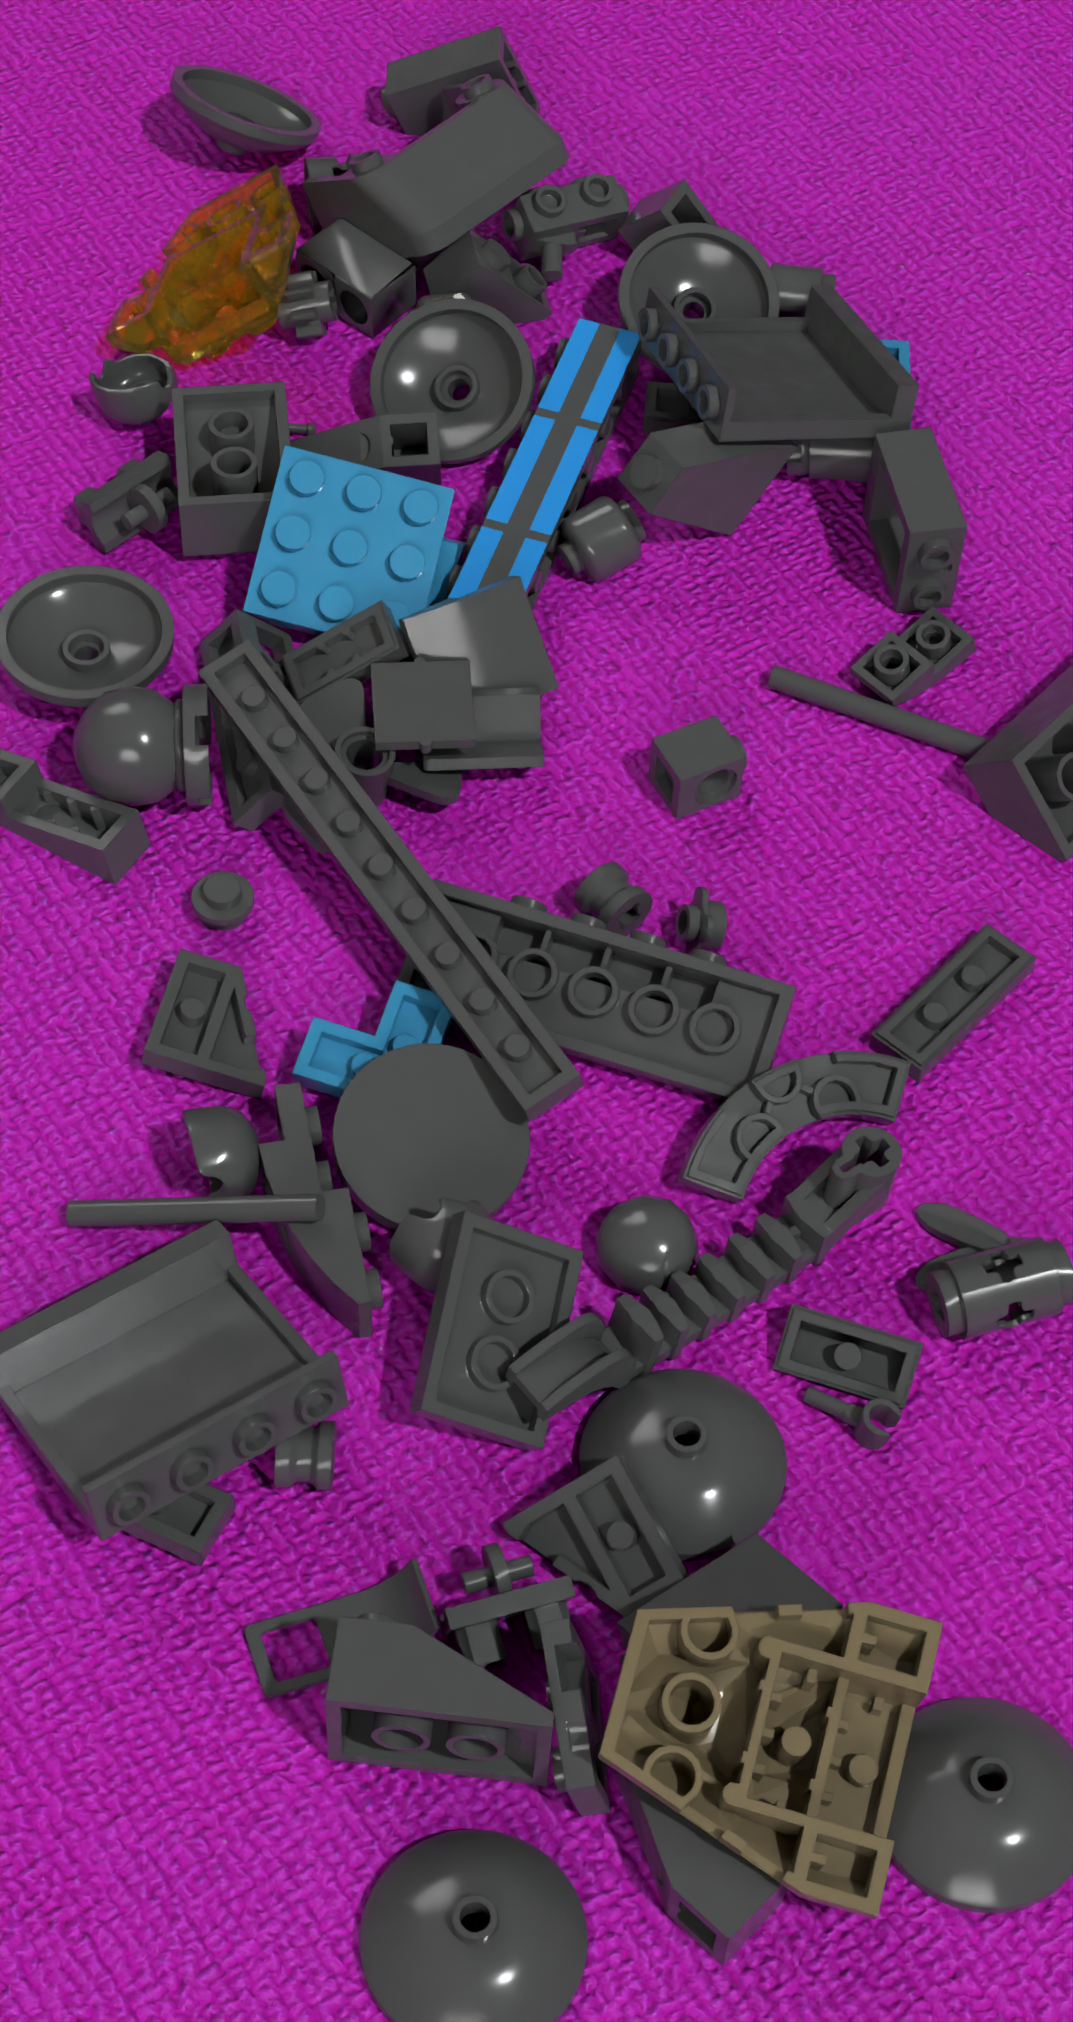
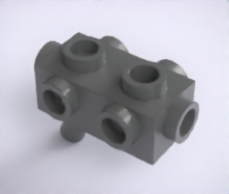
M591 174L580 177L561 187L547 184L532 188L518 196L513 209L503 211L501 219L502 228L507 240L514 243L521 261L541 256V274L547 282H556L561 280L563 276L562 256L575 252L578 247L616 239L619 233L617 229L630 211L629 199L625 188L617 183L614 175Z

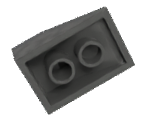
M285 382L172 388L183 557L258 552L284 446H291Z
M364 1613L357 1618L339 1616L325 1698L328 1760L547 1787L554 1712L415 1625L400 1623L396 1618L382 1613Z

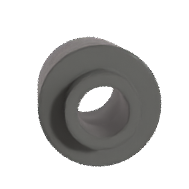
M772 263L771 265L779 291V317H805L811 285H831L835 289L836 275L824 274L823 268Z

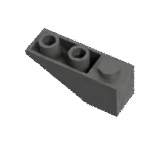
M437 411L377 415L290 441L291 447L441 485Z
M614 1770L666 1914L715 1960L724 1966L783 1903L787 1888L754 1864L720 1843L719 1840L680 1813L675 1812Z

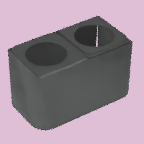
M344 219L335 220L296 249L297 273L312 270L317 272L318 282L331 280L337 299L338 316L372 338H375L416 304L415 266L388 285L412 263Z

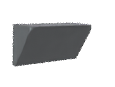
M792 1303L773 1369L866 1398H885L892 1401L899 1408L904 1409L924 1343Z

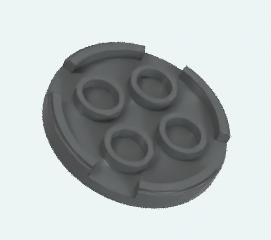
M414 1044L380 1055L365 1065L349 1082L341 1096L335 1113L332 1147L337 1174L344 1188L349 1187L350 1197L377 1222L397 1230L401 1221L408 1215L414 1214L426 1219L437 1215L440 1211V1198H449L464 1203L473 1200L478 1201L494 1217L508 1203L519 1186L529 1157L530 1130L527 1117L482 1058L466 1050L449 1045Z

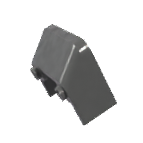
M483 74L465 83L449 84L444 87L442 91L452 116L399 152L381 155L378 149L365 151L349 161L351 169L340 176L308 178L302 182V185L322 229L337 219H344L400 256L420 257L441 250L456 241L564 165L569 160L570 155L562 136L503 79L492 80L490 74Z

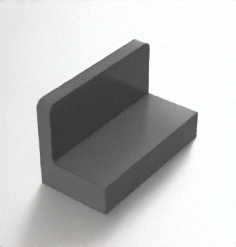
M539 688L472 689L476 747L432 749L428 754L421 752L423 769L425 771L543 767L544 751L541 743Z

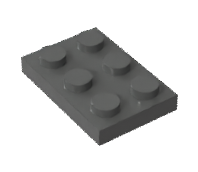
M466 1210L453 1214L409 1413L531 1452L543 1449L549 1418L543 1421L537 1414L538 1409L516 1383L511 1384L505 1375L508 1367L547 1336L569 1323L584 1251Z

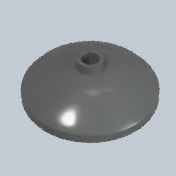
M183 65L175 68L172 73L169 85L177 103L202 131L217 139L216 144L218 147L229 153L245 155L246 151L260 154L293 151L314 143L318 138L321 124L314 113L291 96L272 86L232 71L204 65Z
M698 222L681 223L653 233L632 252L619 280L617 305L623 329L637 333L638 315L640 310L646 306L649 287H657L681 318H685L683 312L688 310L696 312L700 318L779 317V291L767 261L746 239L717 225ZM641 341L640 354L650 363L665 371L647 346Z
M452 298L431 302L403 317L393 326L380 344L373 361L370 376V395L376 416L437 411L441 464H459L474 461L502 446L522 424L529 411L535 389L533 357L525 338L517 326L494 307L469 299ZM463 385L469 386V393L464 399H453V392L456 388Z
M84 565L50 571L20 587L6 601L0 611V665L3 671L15 685L26 693L53 704L88 707L104 692L127 686L145 688L163 671L172 655L174 647L173 617L162 595L143 579L115 568Z
M694 1369L653 1371L632 1378L629 1384L621 1389L615 1388L592 1412L583 1431L579 1449V1477L615 1455L625 1457L681 1561L704 1560L721 1556L754 1534H759L771 1520L780 1504L787 1475V1458L784 1442L775 1421L766 1408L752 1394L734 1382L712 1373ZM679 1435H689L694 1437L697 1443L691 1446H684L679 1444L674 1438Z
M953 1698L935 1703L915 1713L887 1834V1839L895 1841L891 1856L892 1862L912 1884L930 1897L944 1904L970 1912H1013L1028 1908L1050 1897L1073 1876L1072 1746L1059 1731L1035 1713L1013 1703L994 1698ZM982 1775L994 1776L1001 1782L1003 1789L988 1791L980 1785L978 1777Z
M483 1829L450 1831L433 1836L412 1846L393 1861L380 1876L369 1895L362 1915L360 1927L361 1967L371 1996L390 2022H557L575 1998L586 1966L588 1951L586 1917L572 1883L561 1868L541 1850L522 1839L497 1831ZM478 1913L483 1915L489 1924L482 1931L471 1932L462 1926L461 1920L468 1914Z

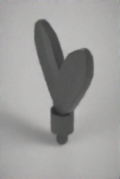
M922 1204L917 1208L916 1216L926 1231L961 1249L927 1262L916 1276V1286L926 1291L927 1273L939 1270L942 1261L1030 1238H1009L1005 1232L947 1204ZM991 1257V1264L983 1268L987 1273L992 1272L994 1261L1004 1257Z

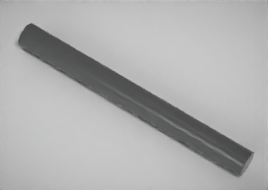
M777 665L772 669L768 680V687L969 758H972L990 741V739Z
M322 1194L71 1200L66 1208V1219L70 1227L209 1224L216 1219L220 1223L322 1221L325 1216V1200Z

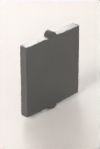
M417 657L414 662L370 663L375 751L420 749V752L428 754L432 749L476 747L470 660L426 661L423 657Z

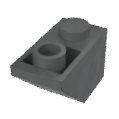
M472 230L451 243L423 268L430 295L467 293L473 300L485 303L502 312L514 324L545 320L552 314L545 292L547 283L543 275L533 265L527 263L523 266L510 257L505 248L496 240L489 239L487 241Z

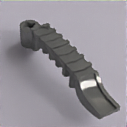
M866 1126L851 1131L845 1137L842 1145L798 1188L785 1196L778 1219H774L765 1213L757 1217L750 1238L747 1239L737 1232L728 1237L723 1256L717 1258L708 1252L699 1257L692 1276L681 1270L671 1274L665 1292L650 1284L642 1289L639 1302L627 1294L617 1298L607 1328H605L603 1321L595 1313H587L575 1318L514 1361L508 1367L505 1377L511 1384L516 1383L538 1409L537 1414L545 1421L594 1391L607 1387L621 1389L629 1384L630 1380L637 1375L640 1376L652 1372L653 1366L664 1359L669 1358L673 1360L679 1357L682 1348L696 1339L700 1342L709 1338L712 1329L725 1321L729 1323L739 1318L741 1310L755 1301L759 1304L768 1299L770 1291L783 1282L788 1285L795 1281L798 1272L812 1263L816 1266L823 1262L829 1250L852 1226L881 1209L888 1201L902 1159V1150L899 1142L889 1132L877 1127Z

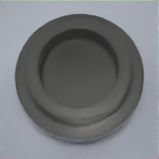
M229 871L213 872L202 877L195 884L191 895L192 907L195 914L208 927L222 931L231 930L240 926L252 911L254 891L249 881L237 873Z

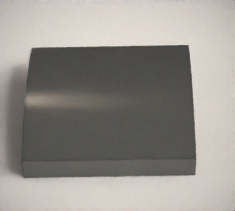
M509 576L460 598H448L399 619L413 661L417 657H423L426 661L470 660L472 689L538 687L541 696L559 688L520 576Z

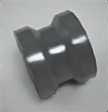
M616 862L605 863L592 871L579 885L573 901L580 913L603 921L607 925L606 930L625 936L638 928L645 920L653 902L651 895L643 887L638 885L632 886L629 883L628 872Z
M322 1420L316 1426H310L276 1445L275 1488H290L296 1482H309L317 1490L332 1491L336 1458V1421Z

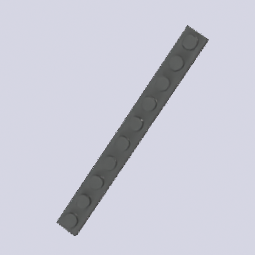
M247 639L199 670L198 673L203 684H208V691L527 1119L531 1122L584 1086L580 1073L251 641Z

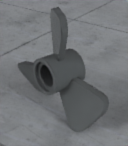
M354 678L341 679L307 697L300 704L302 710L376 807L381 805L386 799L389 786L441 805H450L458 801L461 791V770L425 771L422 761L394 762L395 750L375 751L374 728L366 727L364 688L359 680ZM284 793L282 808L286 819L316 851L330 854Z

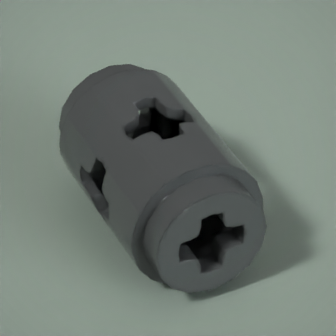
M1039 1236L942 1261L939 1270L929 1272L926 1275V1292L932 1316L944 1337L957 1334L962 1340L1059 1315L1063 1310V1306L1073 1303V1267L1067 1251L1058 1239L1045 1242ZM1003 1256L1004 1258L994 1261L992 1272L987 1273L983 1267L991 1264V1257ZM1015 1302L1018 1309L1010 1312V1319L999 1320L1008 1315V1305Z

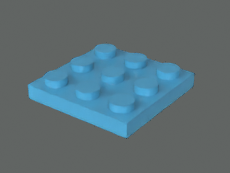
M285 445L243 612L269 624L319 636L382 600L391 609L397 627L402 629L399 619L423 610L427 606L455 489Z

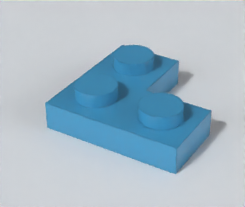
M396 980L375 1036L313 1017L292 1072L293 1083L300 1082L301 1086L341 1098L354 1076L365 1065L380 1055L414 1044L443 1045L453 1018L433 991Z

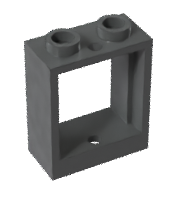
M928 427L876 433L862 516L895 612L927 611L932 606L935 608L951 607L967 524L932 429Z

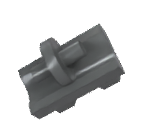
M156 451L141 462L132 459L118 468L115 478L99 489L89 486L74 496L73 502L82 524L89 528L97 550L107 554L143 529L151 533H157L168 525L167 514L179 507L178 489L171 476V461L168 454Z
M497 1542L483 1545L481 1548L483 1567L460 1573V1579L465 1594L489 1588L492 1596L446 1608L443 1610L444 1614L437 1616L441 1626L442 1637L453 1635L458 1653L480 1667L496 1664L507 1659L498 1622L522 1616L531 1652L543 1651L540 1623L570 1619L567 1602L576 1596L570 1575L513 1590L511 1582L535 1575L531 1557L526 1555L506 1561Z

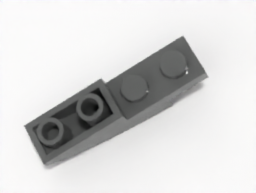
M300 1082L274 1086L276 1124L280 1141L258 1144L260 1152V1180L264 1195L322 1194L325 1200V1216L322 1221L273 1222L277 1235L293 1266L311 1292L327 1310L358 1338L372 1336V1310L383 1308V1297L377 1268L365 1270L362 1252L371 1251V1238L366 1212H353L349 1187L333 1190L328 1160L316 1162L313 1146L322 1145L320 1118L317 1106L305 1107Z

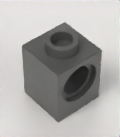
M715 715L652 738L648 777L674 817L679 819L740 796L743 769L747 767V756L740 739L736 735H729Z

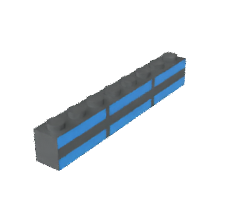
M579 318L570 339L563 337L560 340L554 362L555 371L553 375L546 373L543 376L537 398L538 407L536 411L529 410L523 420L519 448L511 447L506 455L501 486H492L489 491L484 509L485 520L482 526L475 524L471 529L466 546L467 559L463 566L456 564L451 572L447 587L448 598H460L509 576H520L533 612L559 554L557 546L564 542L561 531L562 522L579 509L639 375L641 340L637 332Z

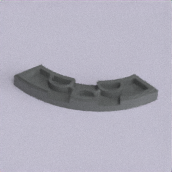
M833 1051L829 1054L813 1055L797 1060L793 1059L768 1070L743 1085L728 1097L708 1118L692 1142L683 1160L676 1182L735 1204L742 1201L748 1184L762 1160L776 1144L793 1131L808 1124L839 1118L873 1121L886 1126L894 1123L911 1062L890 1055L866 1051Z

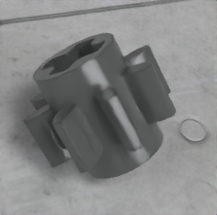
M312 270L288 274L286 277L288 287L276 289V291L284 293L275 297L277 315L282 329L296 328L297 339L327 335L325 323L338 320L337 299L331 280L318 282L317 272Z

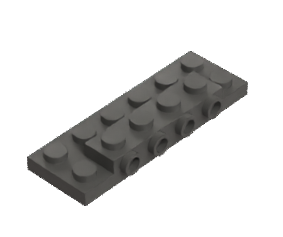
M433 879L439 890L565 1054L723 1102L743 1085L772 1069L796 996V986L726 966L727 960L711 951L691 949L689 955L666 948V941L647 932L631 931L628 937L606 930L607 925L603 921L586 914L572 913L570 919L547 913V907L543 903L529 897L513 895L511 900L507 901ZM406 956L397 981L432 991Z

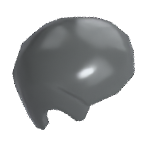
M152 353L131 354L116 362L106 359L103 362V369L99 379L95 373H89L88 376L93 394L104 415L124 425H144L159 418L172 404V388H178L179 384L177 374L170 363Z
M223 1106L183 1110L181 1119L183 1124L186 1125L199 1172L203 1176L210 1177L211 1194L209 1197L250 1195L254 1191L260 1171V1152L258 1147L260 1143L254 1128L245 1115L231 1107Z
M646 1194L620 1202L604 1218L596 1235V1247L601 1270L619 1289L641 1294L642 1289L650 1284L662 1291H666L671 1274L678 1270L687 1274L693 1265H697L699 1259L698 1238L690 1217L671 1200Z
M440 1198V1211L434 1217L426 1219L414 1214L406 1216L401 1221L390 1241L389 1259L421 1288L430 1293H435L453 1214L466 1210L494 1220L478 1201L473 1200L464 1203L449 1198Z

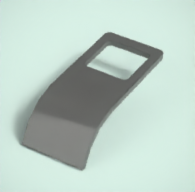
M410 1559L398 1573L381 1584L361 1592L248 1625L245 1628V1637L264 1696L274 1698L329 1680L339 1616L357 1618L364 1613H382L396 1618L400 1623L415 1625L433 1637L441 1626L417 1559ZM305 1621H316L330 1666L281 1682L276 1681L262 1641V1635Z

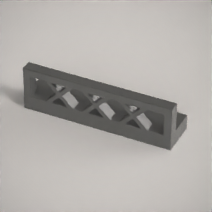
M235 609L199 643L203 665L206 667L249 639L296 700L281 660V656L294 650L290 633ZM260 643L272 648L274 661ZM209 692L233 824L253 831L278 808L283 809L284 791Z

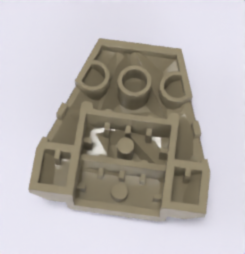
M874 1602L847 1603L843 1609L802 1610V1604L778 1605L775 1611L734 1612L732 1606L638 1609L635 1614L597 1758L672 1810L696 1824L719 1840L720 1843L754 1864L800 1898L875 1920L879 1914L895 1842L894 1840L887 1839L915 1709L928 1694L943 1623Z

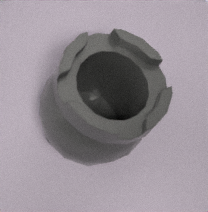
M183 684L182 699H176L175 703L154 689L127 686L104 692L83 712L74 730L72 751L86 786L104 799L132 807L161 802L177 788L181 792L186 791L188 806L212 805L213 773H210L208 745H212L208 684Z

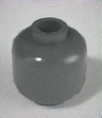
M601 496L572 513L562 522L561 531L565 542L558 545L557 549L565 565L573 575L583 571L593 581L602 582L640 558L642 553L640 542L646 539V534L637 515L625 500L616 503L609 497Z

